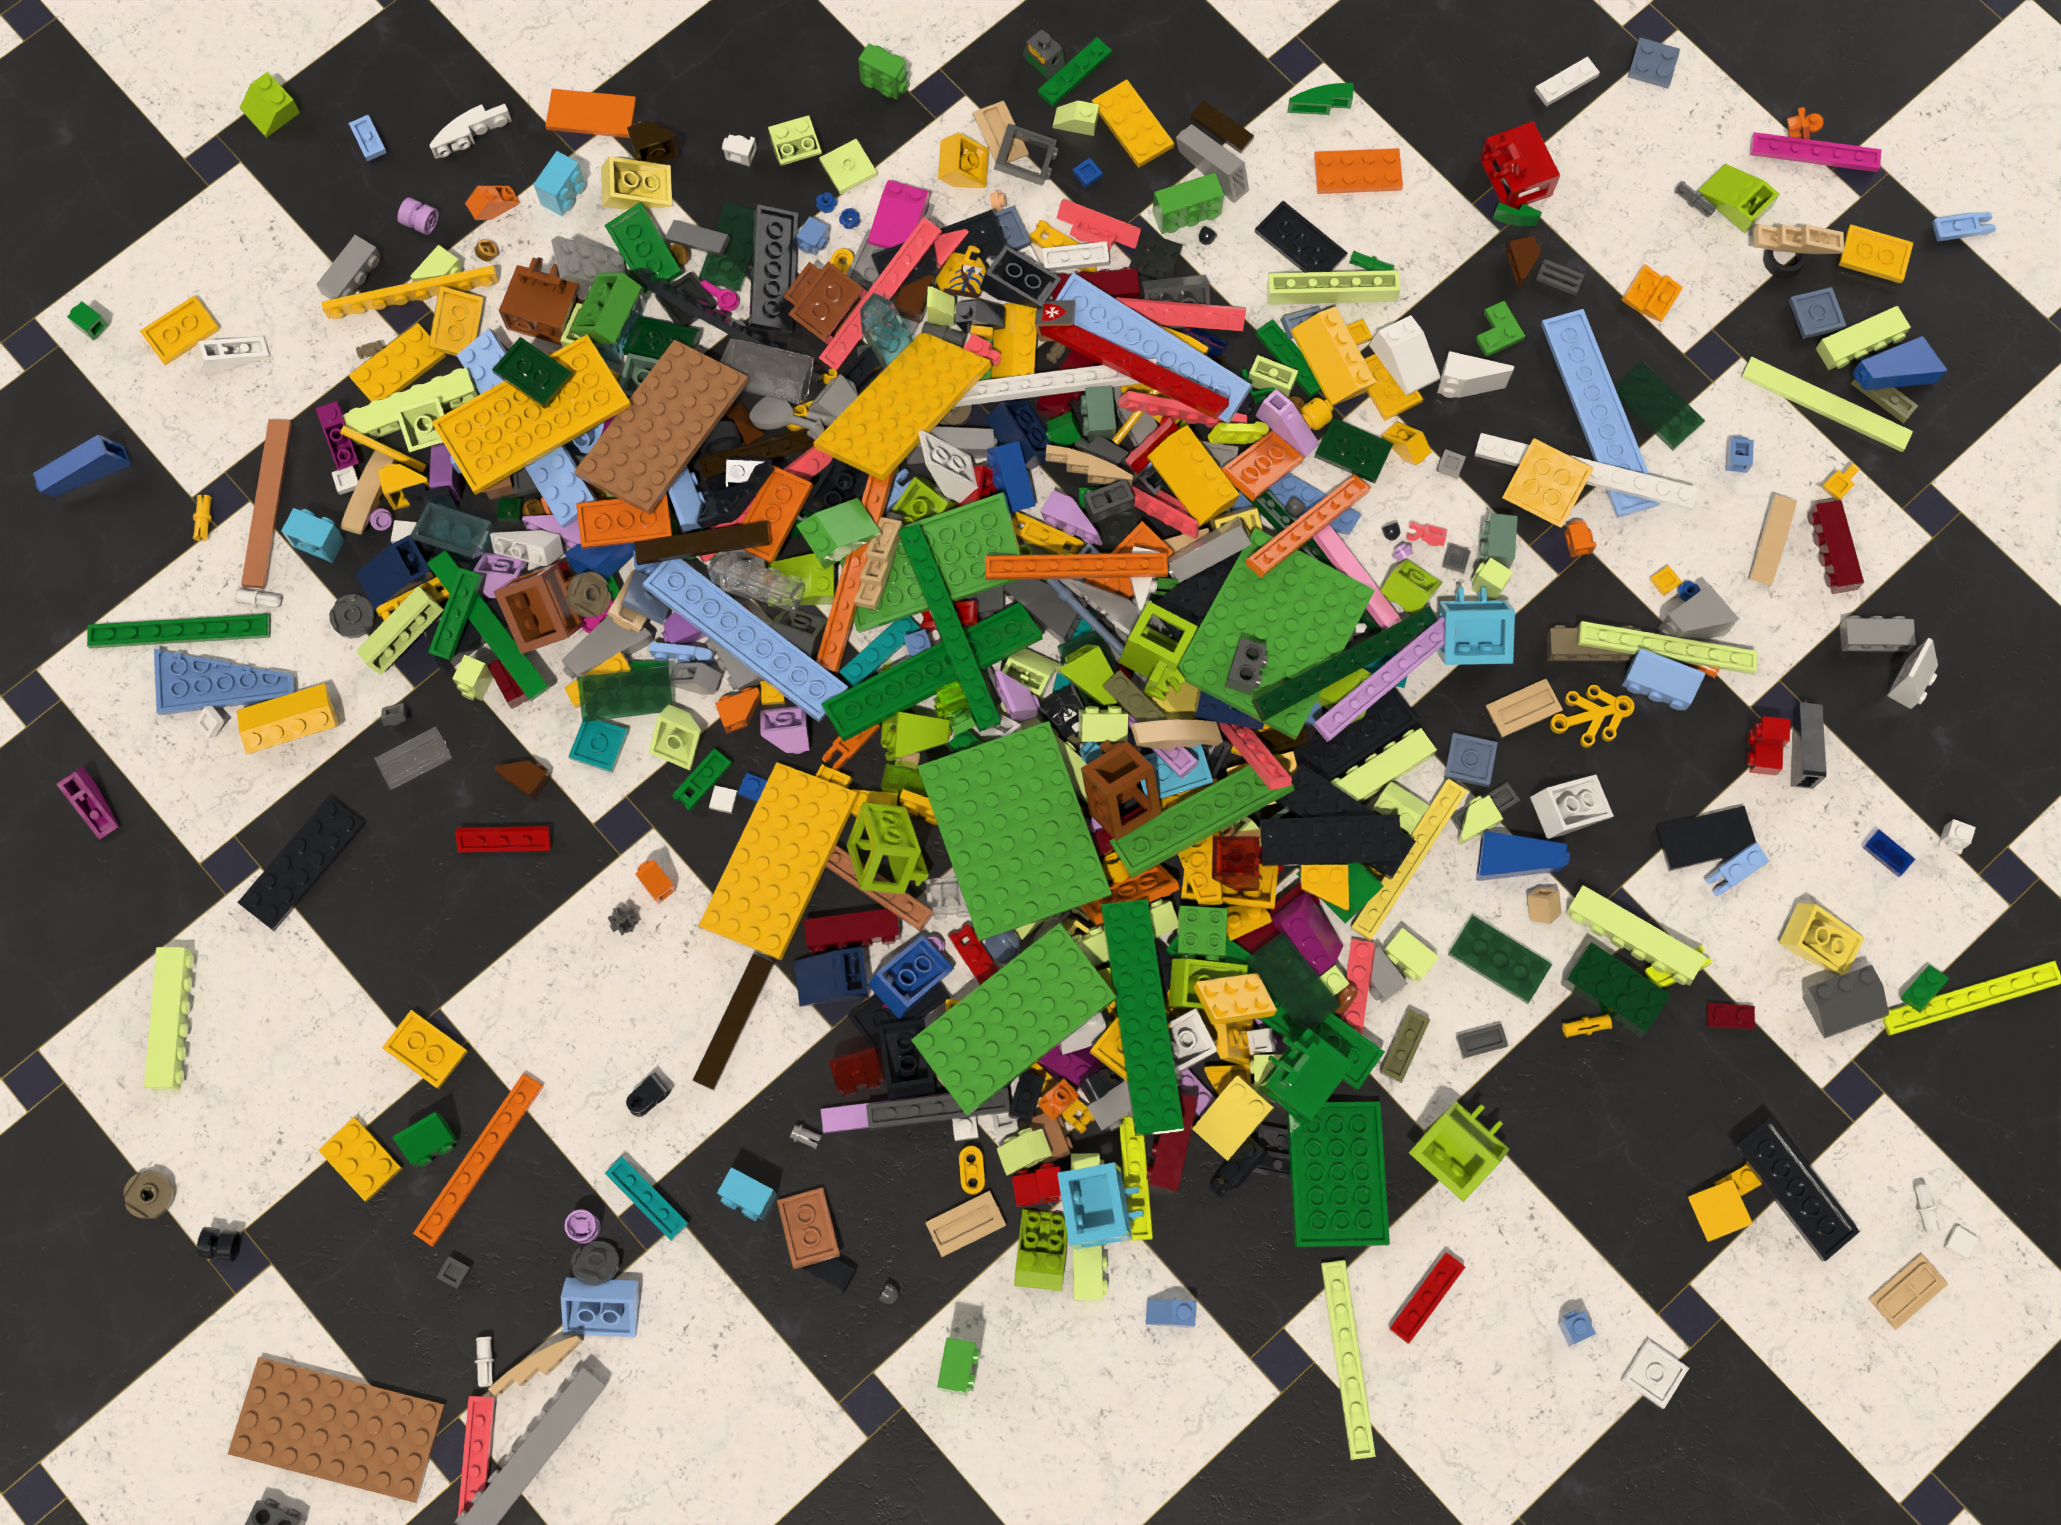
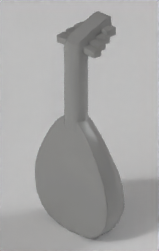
M776 395L761 399L749 414L753 425L763 430H772L794 424L809 429L807 435L815 440L825 430L819 419L817 422L795 416L787 400Z

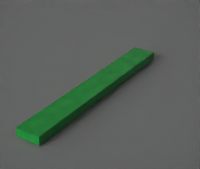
M444 551L429 561L427 565L450 594L459 568L448 553ZM477 593L468 619L530 701H533L550 689L524 653H520L517 644Z
M269 614L91 624L87 627L88 648L270 638Z

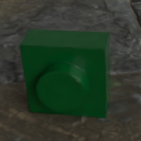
M499 498L498 522H521L523 503L521 498Z

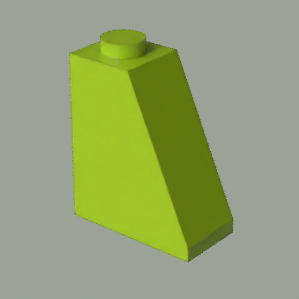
M1086 644L1065 657L1066 663L1064 665L1061 662L1054 667L1059 674L1099 704L1111 706L1117 703L1103 688V685L1114 676V673L1099 646Z
M897 712L895 716L883 721L880 742L883 748H887L888 752L885 754L887 761L900 759L948 743L951 737L949 720Z

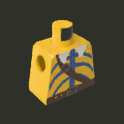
M969 246L965 254L954 252L950 255L935 280L941 291L947 294L979 298L980 286L986 272V267L978 257L980 250L977 247Z

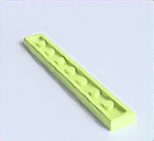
M1754 357L1750 358L1741 378L1900 452L1905 450L1913 431Z
M1581 621L1579 624L1577 645L1634 655L1642 648L1675 662L1752 675L1757 671L1758 651Z
M1343 1260L1321 1263L1350 1460L1376 1457L1346 1262Z

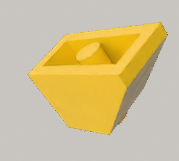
M1396 422L1381 434L1384 440L1394 443L1392 449L1403 461L1413 465L1423 462L1432 453L1422 431Z

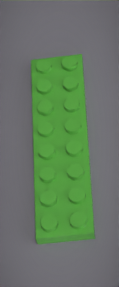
M1248 765L1161 812L1160 815L1116 841L1113 838L1110 840V843L1131 878H1134L1294 791V787L1291 783V786L1270 790L1252 767Z

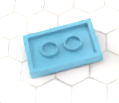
M1201 744L1196 748L1184 747L1198 761L1199 765L1183 779L1155 753L1143 756L1154 766L1159 800L1213 783ZM1143 779L1141 781V784L1145 796L1148 797L1145 779Z

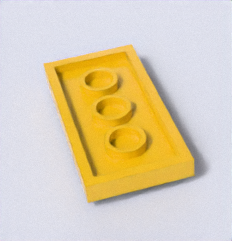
M1128 80L1123 81L1092 100L1093 104L1099 105L1098 114L1138 168L1174 147L1172 139Z
M417 323L352 372L349 377L370 402L383 400L390 397L393 393L401 392L444 359L446 355L445 353L428 349L430 336Z

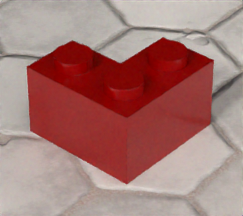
M1762 717L1748 731L1747 743H1750V752L1747 753L1746 764L1749 765V773L1777 775L1783 770V748L1790 742L1791 719Z
M1054 1163L1040 1165V1169L1036 1170L1035 1173L1030 1174V1170L1016 1172V1176L1012 1177L1016 1208L1062 1201L1058 1180L1060 1167H1054Z

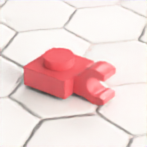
M972 334L963 347L967 351L990 360L991 364L996 367L1001 361V358H999L1001 354L991 349L992 344L975 334Z
M1410 522L1409 528L1416 530V533L1407 532L1406 539L1415 541L1422 538V541L1429 545L1444 546L1448 529L1429 524L1422 526L1416 522Z

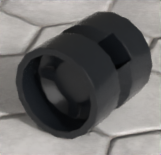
M203 1227L198 1237L197 1256L206 1259H214L217 1256V1259L220 1261L234 1262L240 1249V1232L226 1229L221 1232L218 1228Z

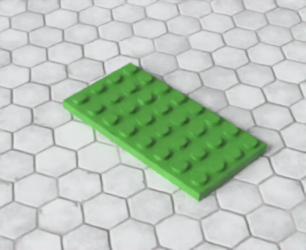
M1004 493L902 526L901 528L904 529L918 523L920 524L951 602L1019 581L986 580L985 556L1021 555ZM900 538L877 610L859 606L856 608L854 622L859 633L929 610ZM846 556L840 560L841 568H843Z
M1059 923L915 1036L912 1042L963 1112L969 1116L1118 997L1067 930Z

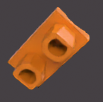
M1799 108L1798 115L1787 118L1789 137L1810 140V132H1817L1823 127L1822 116L1814 113L1805 117V108Z

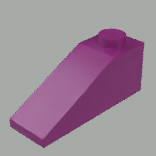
M83 766L56 784L99 840L119 827L99 788Z

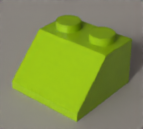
M268 71L250 84L239 107L266 138L300 113L294 100Z
M1405 558L1392 571L1382 587L1381 593L1384 594L1387 600L1396 602L1403 607L1405 612L1413 615L1427 606L1443 582Z

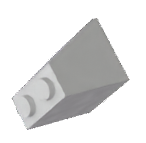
M1709 584L1668 614L1658 630L1660 635L1700 641L1726 635L1739 618Z

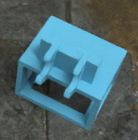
M1459 587L1458 592L1455 593V601H1439L1438 620L1443 616L1445 624L1444 645L1438 649L1437 654L1445 665L1513 663L1515 610L1507 600H1487L1486 587H1481V592H1478L1477 601H1464V588Z
M1115 1162L1058 1173L1069 1246L1079 1250L1133 1240L1130 1221L1136 1220V1217H1143V1211L1128 1213L1126 1197L1139 1193V1187L1124 1189L1121 1168Z

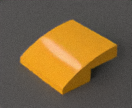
M1645 264L1640 268L1621 300L1647 317L1661 322L1683 287L1668 275L1662 277Z

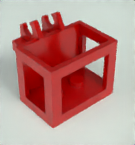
M1534 121L1486 138L1480 162L1501 203L1517 209L1522 204L1528 205L1553 195L1560 178V173ZM1493 162H1497L1501 172H1496L1492 164ZM1502 178H1505L1511 190L1509 196L1500 180ZM1536 187H1539L1540 189L1539 191L1518 198L1520 193L1534 189Z

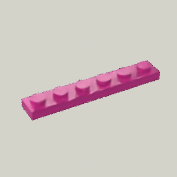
M1754 132L1751 140L1750 155L1878 172L1881 165L1882 149Z

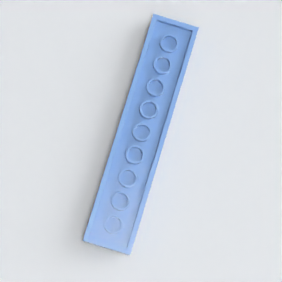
M1075 273L1071 274L1055 300L1075 301L1074 325L1144 359L1156 358L1157 365L1229 399V406L1219 416L1220 419L1228 424L1253 387L1250 383Z
M1584 309L1542 320L1541 326L1595 462L1649 475ZM1606 489L1617 518L1657 507L1660 504L1659 502Z
M488 328L458 353L457 357L463 367L469 370L473 383L480 394L504 381L495 375L492 369L506 354V350L494 330ZM564 445L527 465L525 469L560 526L566 528L578 518L576 503L598 501L588 483L575 476L574 471L577 465Z
M682 559L663 561L644 581L643 588L816 721L820 722L826 715L821 703L848 690V686Z

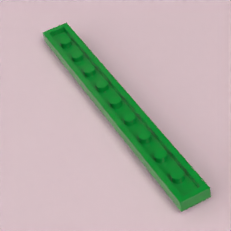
M920 524L898 530V536L978 731L981 732L1000 725V718Z

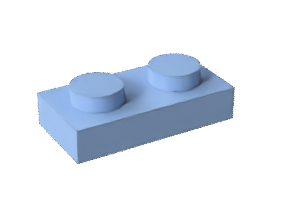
M369 115L349 123L367 161L387 153Z

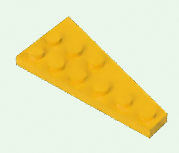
M1217 778L1213 779V783L1160 799L1161 812L1217 783ZM1219 831L1178 853L1200 907L1223 904L1221 835Z

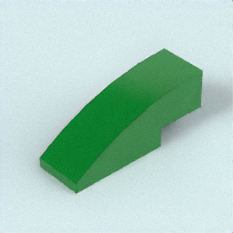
M1354 83L1326 84L1303 91L1289 98L1287 113L1329 115L1331 108L1351 109Z

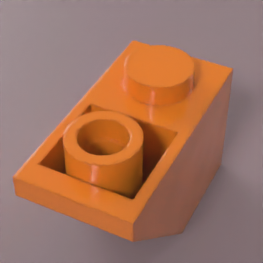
M477 186L465 204L475 220H492L519 205L520 201L510 186Z
M758 687L743 689L740 694L735 696H724L715 703L726 734L748 726L761 700Z
M654 859L650 862L645 861L637 868L636 877L658 905L676 891L672 882Z

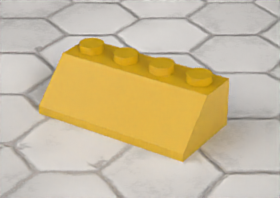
M1010 302L1002 306L1006 308L1005 329L994 330L992 348L1001 354L999 357L1001 361L997 367L991 364V379L1035 374L1037 341L1035 318L1037 308Z
M1336 306L1317 313L1290 330L1321 390L1332 406L1366 393L1376 383Z
M1188 425L1167 437L1147 457L1190 516L1198 521L1199 527L1234 506L1240 495Z
M326 683L236 710L239 734L246 754H252L340 726Z
M1221 860L1223 903L1274 909L1278 866L1262 867V864ZM1184 870L1181 899L1197 900Z

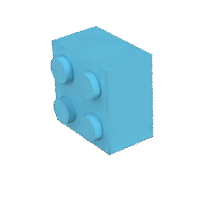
M556 151L533 185L541 206L563 217L565 212L572 208L576 196L583 192L585 180L579 162Z
M293 508L281 530L294 548L331 563L334 562L345 541L340 534V530L335 527V523L326 517L319 519L306 509L300 511Z
M732 1167L717 1192L721 1197L720 1201L733 1210H736L737 1207L743 1209L741 1213L754 1221H757L758 1218L764 1221L777 1197L773 1189Z

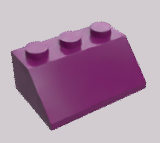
M1303 892L1275 914L1271 920L1304 971L1318 978L1335 965L1343 944L1310 894Z
M1058 1045L1036 1062L1058 1078H1064L1071 1086L1081 1092L1083 1091L1078 1082L1099 1071L1105 1065L1090 1053L1093 1046L1062 1055Z

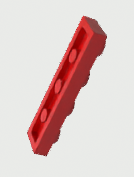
M549 826L457 828L455 832L458 852L550 851L551 849Z
M1445 1252L1390 1326L1389 1330L1405 1343L1410 1344L1466 1267Z

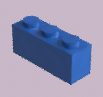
M1019 441L987 449V461L992 467L994 475L992 478L993 484L997 488L998 494H1005L1010 513L1036 506Z

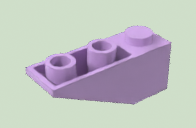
M1277 389L1262 402L1256 417L1266 423L1268 427L1304 457H1307L1319 445L1318 440L1295 405Z
M1053 490L1040 511L1045 524L1053 528L1063 529L1070 536H1079L1086 543H1095L1101 546L1103 543L1098 532L1073 498Z
M554 515L523 516L522 518L526 530H543L559 534L561 543L565 544L568 549L581 543L578 518L566 528L560 526Z

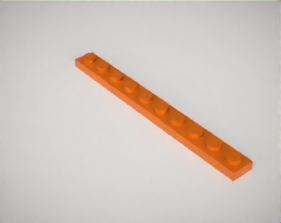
M896 468L884 481L869 474L861 503L876 526L883 516ZM871 540L848 554L845 558L816 663L827 671L835 673L839 671L857 608L854 599L862 583L860 575L867 561L865 554Z

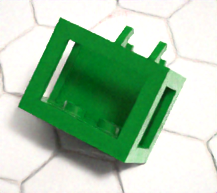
M1307 1028L1300 1031L1293 1041L1284 1036L1282 1041L1288 1045V1048L1279 1060L1272 1055L1269 1056L1268 1060L1274 1066L1258 1086L1259 1090L1302 1123L1313 1120L1354 1064Z

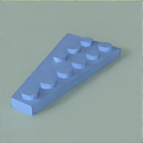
M1290 473L1268 489L1285 508L1291 497L1305 505L1306 508L1300 515L1295 516L1296 519L1300 518L1327 496ZM1234 486L1240 495L1232 509L1237 510L1253 506ZM1349 508L1331 522L1330 526L1337 533L1350 535L1361 514Z
M154 649L156 710L159 715L203 710L205 706L210 705L215 709L262 703L295 692V679L292 674L266 669L260 670L245 665H233L229 662L197 656H185L181 653H169Z

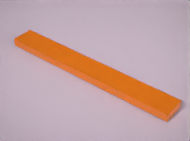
M1354 474L1246 560L1245 565L1263 578L1368 494L1371 487Z
M1167 553L985 556L986 580L1168 577Z
M525 1073L521 1075L413 1232L414 1235L435 1247L544 1087Z

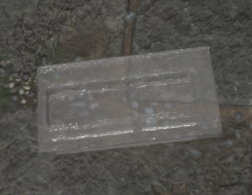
M434 727L374 759L381 771V775L384 776L390 790L452 759V756L437 727Z

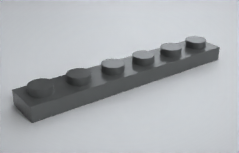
M1003 1088L969 1116L963 1112L952 1095L868 1104L866 1108L870 1130L1009 1113L1010 1104L1008 1088Z

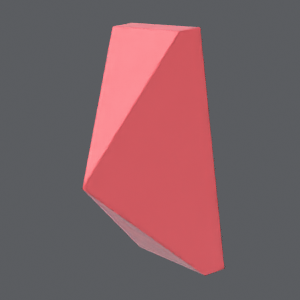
M963 229L938 236L934 242L936 266L938 269L943 267L950 255L965 240L969 231Z

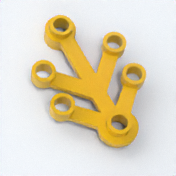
M1591 685L1586 691V696L1590 700L1598 698L1609 704V706L1600 707L1579 696L1576 691H1570L1565 696L1566 704L1569 706L1577 705L1588 712L1570 717L1557 714L1550 721V728L1554 733L1562 734L1570 726L1592 720L1587 732L1580 738L1581 745L1589 748L1595 742V735L1604 717L1614 714L1609 726L1605 727L1601 733L1603 740L1612 741L1616 737V729L1622 718L1630 716L1634 711L1635 705L1630 697L1626 695L1614 697L1602 691L1599 686ZM1590 690H1596L1597 695H1592L1590 693ZM1570 695L1576 698L1575 702L1569 700ZM1619 704H1624L1626 710H1621ZM1556 722L1561 723V724H1562V728H1560V729L1557 728V727L1555 726V723H1556ZM1605 731H1610L1612 737L1606 736ZM1584 737H1589L1591 743H1586Z

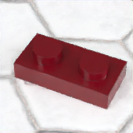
M1707 1003L1706 1028L1754 1030L1755 1006Z

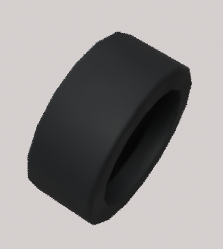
M1766 249L1763 262L1766 269L1772 275L1784 279L1791 278L1801 271L1807 261L1808 253H1795L1798 259L1797 263L1793 266H1785L1777 262L1774 258L1773 250Z
M719 421L700 446L701 453L709 456L737 448L741 443L737 425L730 421Z

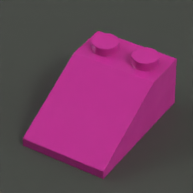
M888 180L881 195L867 243L887 249L905 242L925 216L928 207L929 191Z

